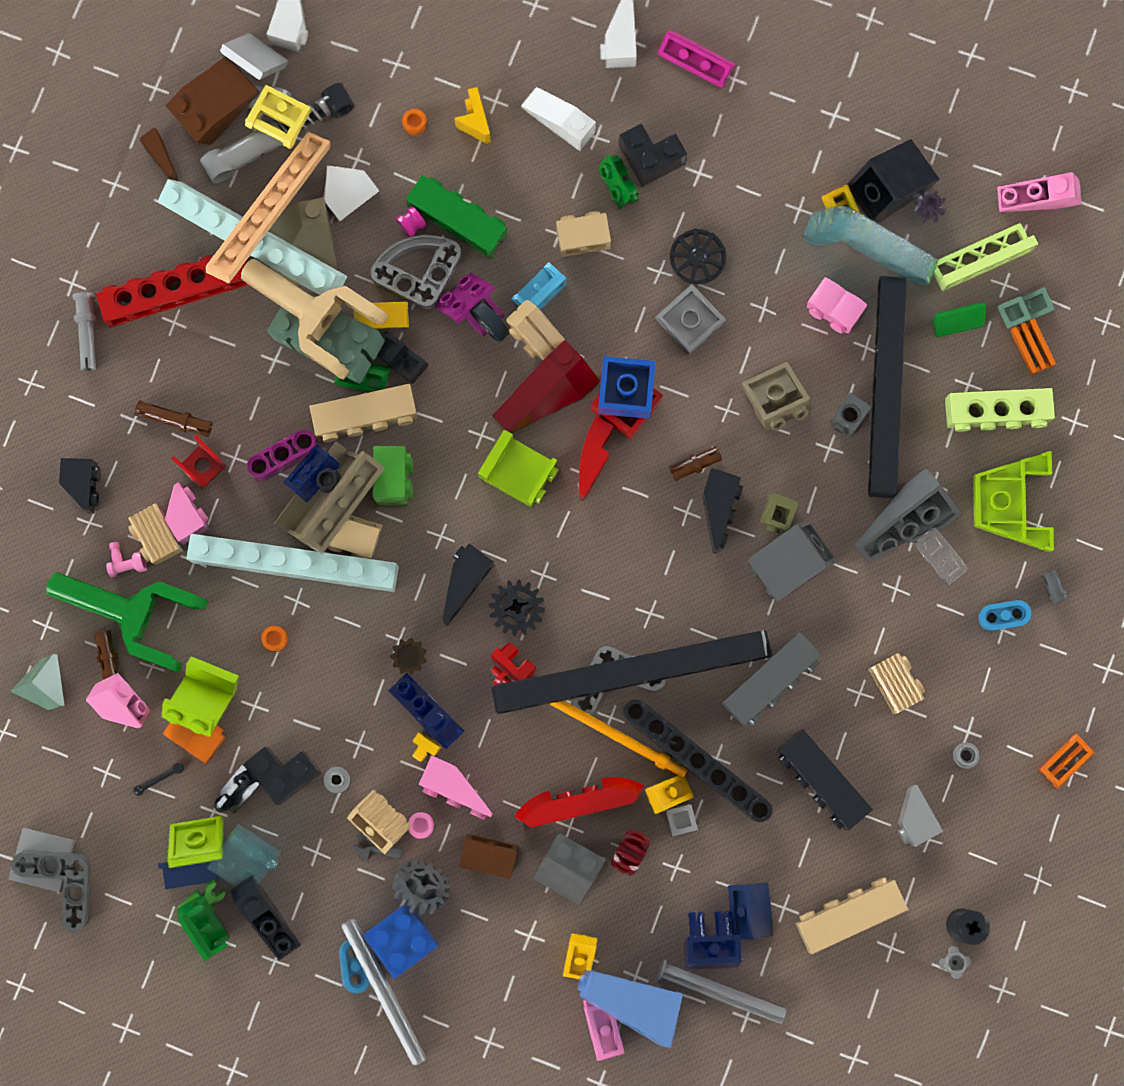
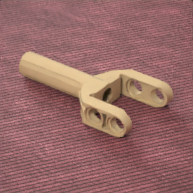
M255 258L248 261L241 272V279L299 318L298 337L300 350L342 380L345 379L350 371L337 358L315 344V341L320 340L341 311V305L343 303L375 324L383 325L389 317L380 308L347 286L330 289L320 296L313 297Z

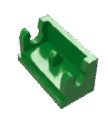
M204 895L177 909L178 922L204 962L228 946L226 941L230 939L229 934Z

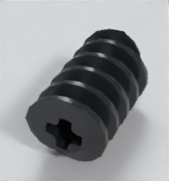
M961 908L954 910L947 917V932L956 941L977 945L984 942L989 936L990 924L986 916L981 912Z

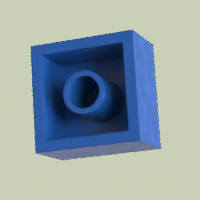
M604 356L598 414L650 419L656 361Z
M408 905L400 907L363 935L394 979L440 945L415 910L412 913L409 912L410 906Z

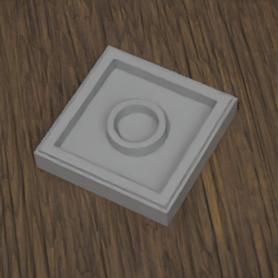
M250 33L224 43L220 50L223 55L258 80L285 69L289 62Z
M693 284L655 317V320L688 355L726 323V319Z
M22 828L15 856L26 850L72 853L76 840ZM24 857L19 864L23 865L24 870H26L30 865H38L40 858L35 863H28ZM52 858L45 860L44 865L48 871H57L58 863ZM65 865V866H64L63 873H65V869H66L69 865ZM12 868L8 879L56 892H62L64 879L21 877L16 875Z

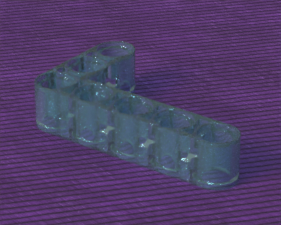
M837 206L812 213L802 235L803 240L816 246L842 241L899 275L906 277L911 282L922 286L930 284L938 260L932 255L857 211L845 206Z

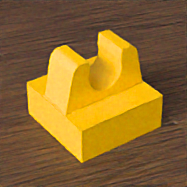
M422 731L418 732L413 739L418 748L412 757L422 762L428 753L435 756L443 746Z

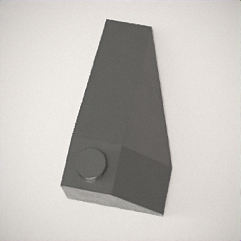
M926 468L903 486L858 540L855 547L868 562H871L897 550L898 545L909 540L913 543L920 540V535L929 531L936 533L944 529L961 516L962 513Z

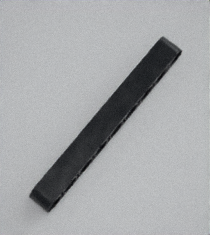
M880 276L878 281L868 478L869 497L894 498L897 494L906 277Z

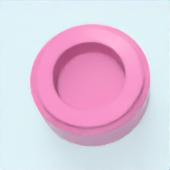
M415 813L408 821L411 824L408 830L415 838H427L434 830V820L427 813Z

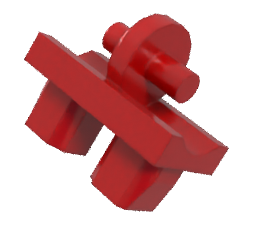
M511 642L500 650L496 648L491 653L490 658L504 670L502 672L496 665L490 670L497 677L492 683L494 686L500 683L512 682L507 677L508 675L514 681L531 678L537 669L528 659L518 668L511 662L519 654V650Z

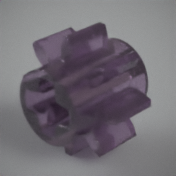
M924 191L922 199L917 198L914 203L916 206H919L915 215H920L924 223L930 219L937 222L939 219L938 214L944 215L946 211L944 207H941L946 199L940 198L937 195L938 191H935L933 194H928V192Z

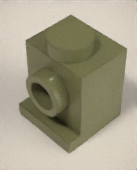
M768 493V500L760 523L765 524V530L775 534H779L780 530L788 531L799 502L776 493ZM774 510H777L779 512V517L777 519H774L772 517Z

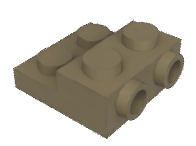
M788 362L742 382V389L752 403L754 413L765 431L770 429L778 431L786 425L787 421L793 418L796 420L804 419L809 414V411L812 410L811 399Z

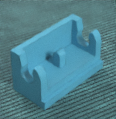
M548 262L525 287L511 298V301L519 307L525 300H529L541 310L566 286V277Z

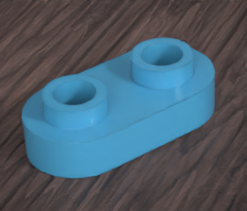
M1021 600L990 604L980 610L978 622L987 631L1020 627L1029 622L1032 614L1031 608L1026 602ZM1013 610L1019 611L1020 617L1018 619L1013 617ZM988 614H992L995 617L993 623L987 620Z
M347 940L339 949L342 983L347 991L362 993L369 987L370 981L357 956L355 955L353 958L348 956V950L352 946ZM357 974L360 980L354 985L351 982V978Z

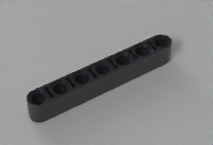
M634 699L626 704L623 715L627 722L754 822H764L771 817L772 806L768 800L640 700ZM631 705H638L642 708L643 713L639 719H633L629 716L628 708ZM658 721L662 724L663 731L660 735H653L649 732V724L651 722ZM674 737H678L683 741V749L679 752L673 751L669 746L670 740ZM695 753L702 755L704 759V764L701 768H694L690 763V758ZM714 770H720L724 773L725 779L721 785H716L711 780V774ZM736 786L742 787L745 791V797L742 801H736L732 797V790ZM756 803H762L766 808V813L761 818L753 814V806Z

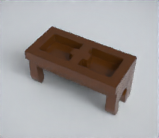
M467 834L459 867L511 879L519 846Z

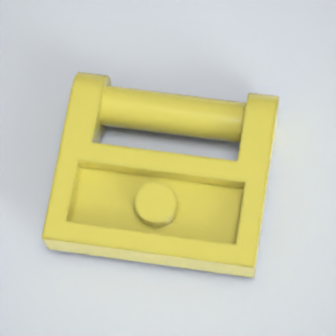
M266 85L248 115L245 126L252 130L257 129L283 142V146L291 149L311 113V108ZM263 113L290 127V129L286 133L259 118Z

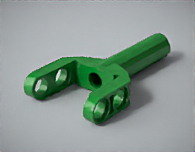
M55 572L49 579L46 588V595L118 622L122 638L130 655L177 673L180 672L183 663L177 661L171 655L137 643L139 639H142L157 603L155 600L156 596L193 610H205L208 600L160 581L126 598Z

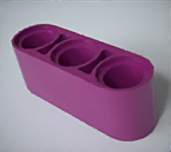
M299 430L249 458L247 462L248 472L258 481H267L313 456L318 450V441L312 432ZM310 438L312 443L308 448L302 449L299 447L302 439ZM280 451H289V456L286 460H277V455ZM258 463H266V469L263 473H255L254 469Z

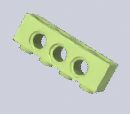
M1052 388L950 393L945 398L947 428H955L956 432L970 431L971 427H980L982 431L994 430L996 426H1006V429H1019L1022 425L1030 424L1032 428L1047 427V424L1055 419ZM1021 404L1029 407L1030 415H1025L1021 412ZM1001 406L1005 411V416L997 415L994 407ZM969 407L977 408L980 416L977 418L971 416Z

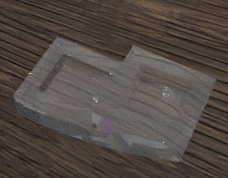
M932 527L914 542V545L926 562L932 564L945 584L950 586L969 570L953 547L935 527Z

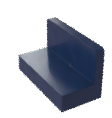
M217 860L172 868L169 867L168 862L158 863V868L163 869L165 889L207 883L212 879L219 881Z
M766 882L729 885L733 939H755L772 936L773 927L769 884Z

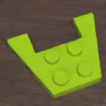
M1052 451L974 475V527L1047 552L1054 551V527L1026 526L1025 476L1052 475Z

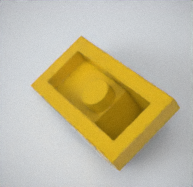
M478 88L468 89L469 99H465L468 114L456 117L455 125L458 129L480 141L490 143V132Z
M675 776L645 789L655 814L694 798L685 776L684 778Z
M571 933L563 976L580 979V976L585 974V970L591 971L598 938Z

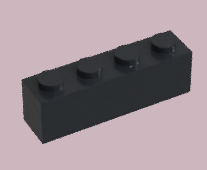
M804 729L799 730L777 749L780 754L777 757L787 769L791 767L796 772L797 776L795 779L804 789L809 787L815 794L812 799L822 810L825 807L832 814L830 820L839 830L842 828L846 831L851 830L873 810Z

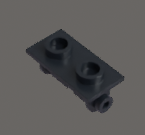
M245 764L241 765L218 793L220 797L215 800L214 806L216 811L225 812L231 809L235 814L261 784Z

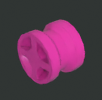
M413 206L407 209L405 215H399L396 218L397 223L409 238L414 237L417 230L427 227L424 219Z

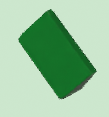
M985 302L936 313L931 320L935 336L939 338L983 327L986 314Z
M370 362L371 366L360 384L347 377L342 380L335 376L334 384L365 392L386 389L391 367Z

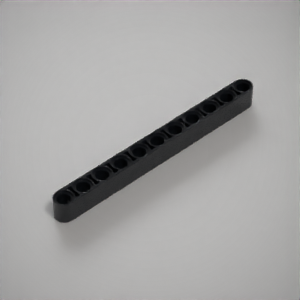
M762 630L499 684L491 687L496 714H502L758 661L773 655L767 631Z

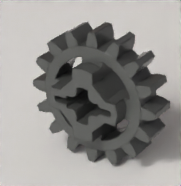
M421 859L417 865L413 860H410L408 865L403 864L393 878L395 882L392 885V889L397 891L394 897L395 899L401 898L403 900L400 905L401 907L410 906V913L417 909L420 916H423L426 910L430 915H433L435 910H441L449 898L448 891L450 890V885L445 884L448 877H441L439 874L442 869L434 870L432 862L426 866Z

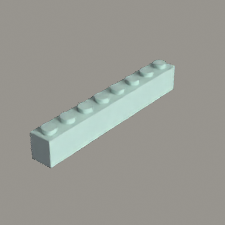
M168 179L158 200V203L224 241L243 218L179 181ZM270 232L266 233L251 253L252 257L319 295L327 290L342 287L347 278L341 272Z
M197 534L190 535L186 558L194 564L395 592L399 569L397 563L330 553L322 554L316 551Z

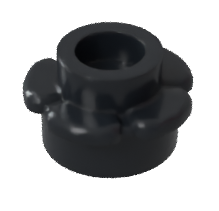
M331 468L323 469L317 475L316 484L323 493H330L340 482L341 475L338 471H333Z

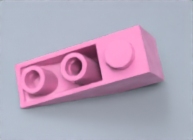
M1073 172L997 187L1000 212L1051 210L1082 204L1080 181Z
M431 756L418 784L424 787L422 792L434 798H437L438 794L448 798L446 803L459 809L463 804L471 808L470 814L483 820L486 815L492 817V811L460 770L450 763Z

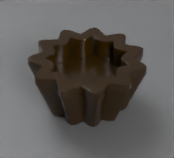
M409 638L407 642L400 639L399 645L393 646L394 653L390 655V658L394 660L393 667L399 668L401 674L407 671L410 675H413L415 670H422L421 664L427 662V659L424 657L427 650L421 648L422 643L420 641L414 642L413 638Z

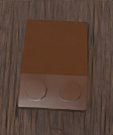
M224 56L183 86L165 106L196 143L211 145L260 92L232 60Z

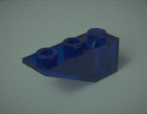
M408 673L388 690L445 749L464 732Z

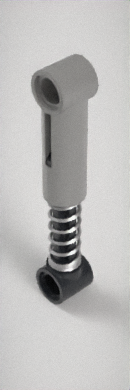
M342 83L330 85L321 93V100L315 101L313 106L308 105L311 108V113L302 129H307V126L310 124L314 125V122L317 120L322 121L323 117L332 116L340 118L354 109L355 104ZM275 120L269 123L286 133L290 129V127ZM256 130L223 149L209 151L201 158L200 162L212 183L219 184L228 180L238 169L281 147L283 142Z

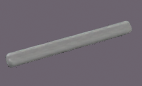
M355 919L346 921L342 924V929L413 1065L422 1063L426 1060V1055Z

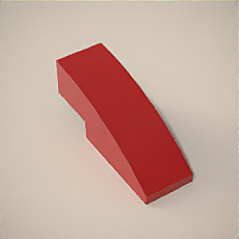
M597 416L588 431L580 459L579 498L583 501L610 456V452L604 450L603 447L612 434L614 426Z

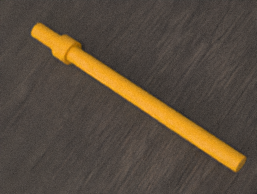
M566 701L550 704L655 762L654 765L662 770L666 768L684 778L688 769L671 760V756L662 751L658 753Z

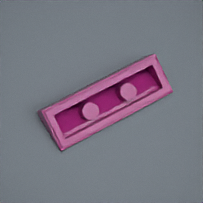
M672 30L667 31L657 52L659 56L720 88H723L735 67V63Z

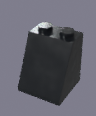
M909 139L871 158L849 181L848 186L853 197L875 226L928 192L938 182L939 177L912 139Z

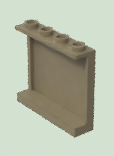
M334 440L274 523L293 538L323 554L385 467L366 452L361 451L360 454H356ZM326 468H331L333 471L336 470L341 475L340 482L330 493H323L316 484L318 473Z

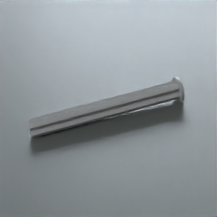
M663 960L657 977L659 981L662 978L779 1024H782L786 1017L785 1008L667 964V960Z

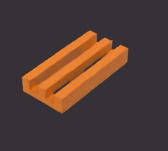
M1035 318L1010 329L1031 375L1056 364ZM1029 327H1030V329H1031V331H1032V333H1033V335H1034V337H1035V340H1036V342H1037V344H1038V346H1039V348H1040V350H1041V352H1042V354H1043V356H1044V358H1045L1046 363L1044 362V360H1043V358H1042V356H1041V354H1040V352H1039V350H1038V348H1037V346H1036V343H1035V341H1034V339H1033V337H1032V335H1031V333H1030V331H1029V329H1028ZM1020 331L1023 332L1029 344V347L1039 365L1038 367H1035L1034 362L1019 333Z
M1076 733L1043 763L1038 770L1045 775L1048 781L1053 783L1052 785L1055 788H1059L1095 752ZM1077 742L1078 745L1050 772L1048 768ZM1084 749L1086 753L1057 780L1055 775Z

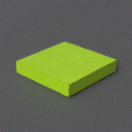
M216 816L170 824L167 860L169 867L223 859V817Z

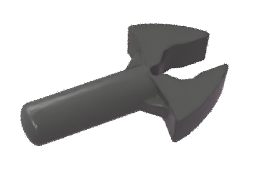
M363 833L356 835V837L367 839L369 844L372 845L367 848L353 845L356 852L366 860L369 859V855L373 852L401 859L403 856V849L393 846L384 854Z

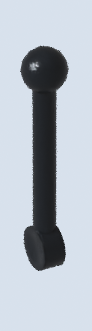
M176 763L173 765V769L142 786H136L134 794L140 796L144 790L174 773H182L184 770L183 765Z

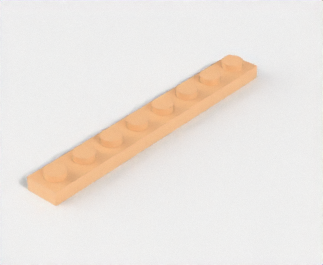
M307 132L206 265L207 274L227 283L231 282L330 149V141Z

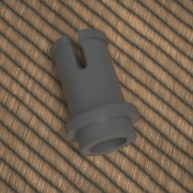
M1057 570L1041 576L1051 596L1049 601L1052 600L1055 605L1069 599L1067 596L1069 592L1068 590L1065 591Z

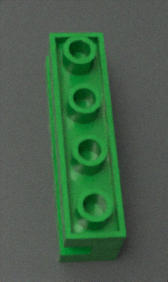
M421 175L406 198L408 208L413 206L421 216L490 259L496 253L498 244L502 243L508 235L507 227L503 220L496 216L491 218L484 213L485 211L482 207L475 203L470 205L455 190L449 192L434 177L428 179Z

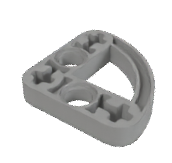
M420 235L406 238L395 243L379 256L371 268V278L377 286L423 309H431L438 303L461 260V248L455 241L440 236ZM451 248H453L456 256H450V258L447 261V264L451 267L448 268L444 264V261L446 259V253L444 251H450ZM418 249L438 250L422 280L391 265L395 259L410 251ZM386 269L387 275L394 279L393 285L390 286L391 281L386 277H382L381 280L378 279L379 277L376 272H382ZM436 269H442L445 271L446 276L441 281H435L431 277L432 272ZM403 279H407L412 283L411 288L406 292L400 291L397 288L398 283ZM419 285L418 290L423 294H427L428 291L431 292L433 299H427L426 302H423L422 296L415 292L416 286Z

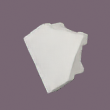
M326 166L323 198L338 221L344 219L379 192L364 170Z

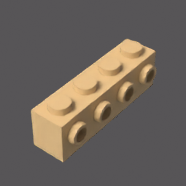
M410 384L309 406L315 436L318 441L323 440L325 443L338 440V436H360L363 434V431L373 429V431H383L388 429V425L397 423L399 426H406L412 424L413 420L418 419Z
M886 877L880 878L872 882V888L863 891L862 888L856 889L848 893V899L842 902L835 899L824 904V910L816 914L814 910L800 915V921L795 924L808 953L814 954L907 911L908 907L895 880H887Z

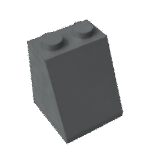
M809 519L796 524L748 558L750 570L757 578L760 577L765 584L764 589L770 598H775L777 602L838 562Z
M558 833L533 879L579 905L606 859Z

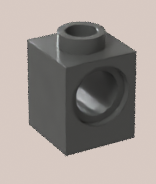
M850 392L830 421L833 424V429L841 435L845 436L847 434L851 437L871 409V406ZM843 412H852L855 416V421H846L843 417Z

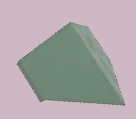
M57 654L41 659L10 692L47 710H54L65 706Z

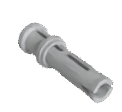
M90 292L75 293L72 297L76 304L74 321L78 324L80 370L89 371L90 368L91 371L97 370L93 324L97 320L93 304L96 295Z

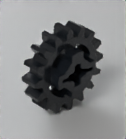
M509 580L507 581L506 589L500 585L498 586L499 595L492 593L491 596L496 601L489 604V608L495 609V612L490 614V618L498 619L494 625L496 628L503 625L504 634L510 629L513 636L516 637L517 631L521 630L525 636L527 635L526 628L529 627L534 631L536 630L534 622H542V618L538 616V613L545 612V608L539 607V604L543 603L544 599L536 598L539 590L537 588L531 591L530 582L524 587L521 584V580H517L516 585L513 586ZM517 591L524 592L531 598L524 599L518 596ZM508 594V602L505 606L499 608L502 599ZM514 602H518L519 605H524V607L521 608L520 614H516L515 611H510V609L513 608ZM534 608L532 617L526 622L525 616L527 612ZM510 617L516 620L517 625L510 624L503 618Z

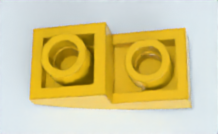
M408 302L372 303L389 316L383 325L373 323L354 310V319L374 329L409 328Z

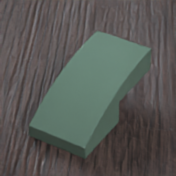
M1045 287L997 306L1007 330L1055 311Z

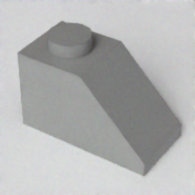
M917 785L909 786L898 821L901 828L898 830V833L905 844L909 843L910 846L916 847L940 834L943 830Z

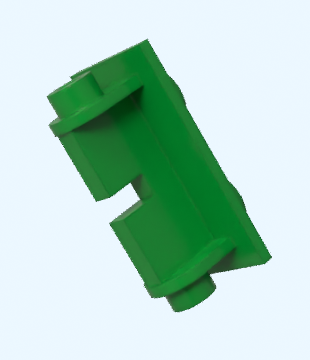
M608 154L598 167L601 177L605 180L610 190L611 198L616 202L618 209L621 210L628 201L630 204L639 200V193L632 179L626 181L622 179L629 175L622 158H619L618 155L611 157Z

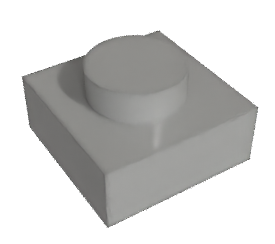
M691 804L665 811L672 836L698 830Z

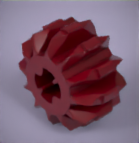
M632 829L626 831L611 860V866L623 874L625 873L629 876L635 874L648 850L650 839L638 831L636 832Z

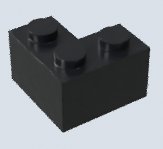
M642 123L619 134L618 145L642 187L686 165L688 154L676 133L655 144L652 143Z
M264 747L244 763L276 805L283 804L322 773L307 752L301 751L283 765L269 747Z

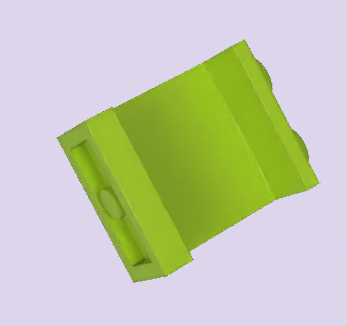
M503 430L479 470L478 476L480 479L532 508L534 503L539 504L546 493L543 488L547 481L553 482L559 469L556 468L557 460L555 458H552V460L546 458L513 439V434Z
M191 656L186 664L185 677L171 700L165 698L163 701L162 718L172 724H179L189 728L197 734L210 737L237 691L239 676Z

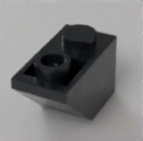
M61 458L59 484L84 511L89 514H95V507L99 505V493L96 492V483L101 478L100 466L92 459Z

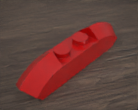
M606 777L601 778L603 789L598 790L597 785L582 788L583 793L574 796L572 791L556 794L557 800L553 801L550 791H546L527 801L514 817L532 828L635 803L644 785L627 778Z

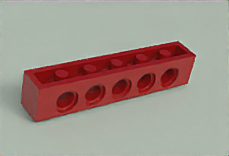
M208 255L200 258L199 262L181 263L170 271L159 270L153 272L147 278H132L126 282L127 284L121 286L110 285L104 287L101 292L96 293L103 320L111 328L248 286L249 284L241 279L242 269L248 262V259L230 283L206 273V265L213 257V255ZM197 275H205V278L202 282H194V278ZM173 282H181L177 290H170V285ZM156 289V294L153 297H145L148 290ZM127 296L132 297L128 305H121L123 298Z

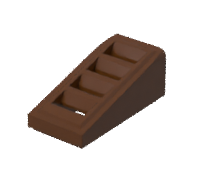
M154 127L140 137V142L167 178L178 181L158 130Z

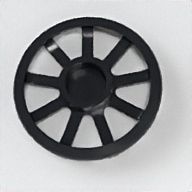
M697 228L686 231L676 238L671 247V267L675 274L685 282L698 285L709 283L716 279L724 269L726 263L725 246L713 232ZM698 234L708 237L703 246H699ZM693 235L694 247H691L684 238ZM714 240L719 248L707 251L706 248ZM680 243L688 250V253L675 252V249ZM721 253V263L710 259L709 256ZM674 258H687L688 261L677 268ZM706 263L719 268L713 276L710 275L705 265ZM689 265L693 267L690 279L680 273ZM697 268H702L707 279L695 280Z

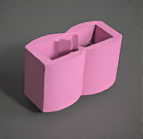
M825 277L808 301L806 307L810 309L809 313L819 320L822 318L828 320L831 323L830 327L836 332L849 334L865 311L867 304Z

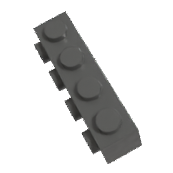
M799 632L721 704L742 727L747 723L752 726L762 717L760 711L768 706L771 709L782 699L779 694L785 688L790 691L801 681L798 678L800 674L804 671L809 674L820 664L817 659L822 654Z

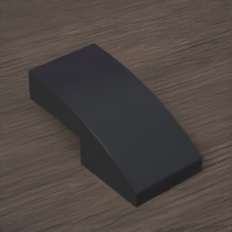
M385 331L382 335L385 342L377 357L410 383L414 384L428 367V363L407 348L402 341L388 331Z

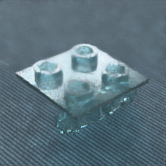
M237 824L223 844V859L211 861L207 869L234 886H238L252 875L260 883L268 870H274L278 865L279 861L276 859L281 851Z

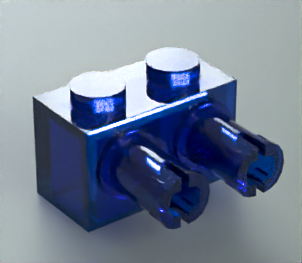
M722 911L714 912L716 936H706L704 912H698L697 920L696 912L688 913L690 937H686L683 943L685 970L739 967L742 963L740 935H732L731 911H724L723 918Z

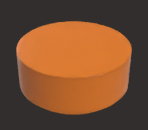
M419 109L408 110L402 117L403 128L408 134L413 136L422 134L427 128L426 115Z
M269 626L263 631L261 642L267 650L279 652L286 647L288 635L279 626Z

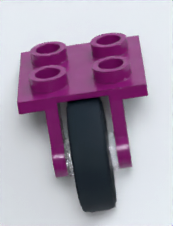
M471 272L463 276L458 281V284L450 292L444 294L434 306L438 311L458 324L465 319L483 337L488 334L496 341L501 342L509 334L507 326L502 321L505 314L489 297L495 290V287Z

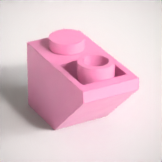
M177 482L173 486L165 521L177 541L184 545L189 542L191 534L201 535L209 530L205 523L209 521V518L201 507L197 509L194 505L193 500L196 497L189 486L184 488Z
M119 673L96 683L86 698V701L102 719L135 728L142 727L151 711Z

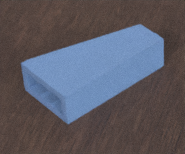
M585 970V974L580 976L578 982L580 998L654 1043L671 1048L683 994Z

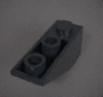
M711 468L702 499L712 552L716 554L719 548L724 549L728 538V534L724 533L727 523L732 524L736 510L731 508L734 499H740L743 485H739L741 477Z
M253 875L231 890L235 906L279 961L301 946L268 894Z

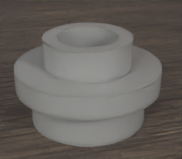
M961 743L953 751L954 762L963 769L974 767L980 758L977 747L971 743ZM963 751L969 752V760L965 761L962 759L961 754Z
M333 767L326 772L324 785L330 792H344L350 785V775L344 768ZM339 775L341 777L339 785L333 784V776Z

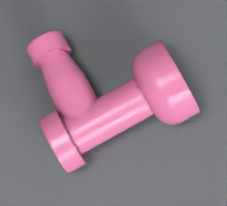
M119 542L109 544L112 562L107 563L106 567L110 578L116 577L118 573L135 569L137 572L147 571V562L142 556L141 551L135 552L132 555V559L123 561Z

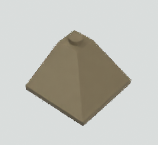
M324 198L300 201L286 206L268 232L338 271L329 215ZM268 266L269 268H271L272 270H274L275 272H277L278 274H280L296 286L301 285L298 282L273 269L272 267Z

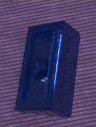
M317 444L283 483L303 501L308 502L320 489L316 484L318 473L326 468H331L333 471L337 470L340 467V463Z

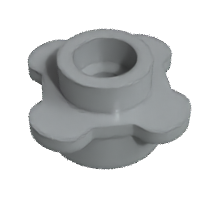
M955 946L949 947L948 954L939 960L940 968L948 970L951 973V977L955 979L960 978L962 972L971 964V959L961 954ZM953 960L957 961L956 965H953Z

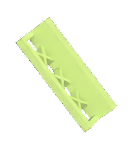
M1021 223L936 260L930 263L929 266L943 292L1032 252L1038 245V242L1034 235L1028 237ZM1017 231L1021 241L1013 245L1007 244L1008 235ZM991 243L1000 247L999 251L991 255L983 253L987 244ZM967 253L978 257L977 261L971 264H961L963 255ZM945 263L955 267L953 272L942 276L938 266Z

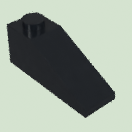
M468 544L466 548L461 546L453 557L456 561L452 567L442 618L443 623L447 626L494 567V562L471 544Z

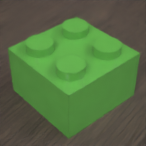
M373 446V459L385 467L373 484V498L377 506H408V499H413V483L409 479V474H413V458H411V453H407L405 446Z

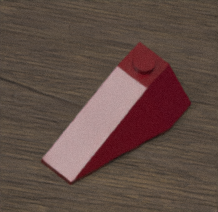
M564 340L541 362L492 416L506 431L514 433L537 422L538 419L582 400L600 383V380L584 358Z

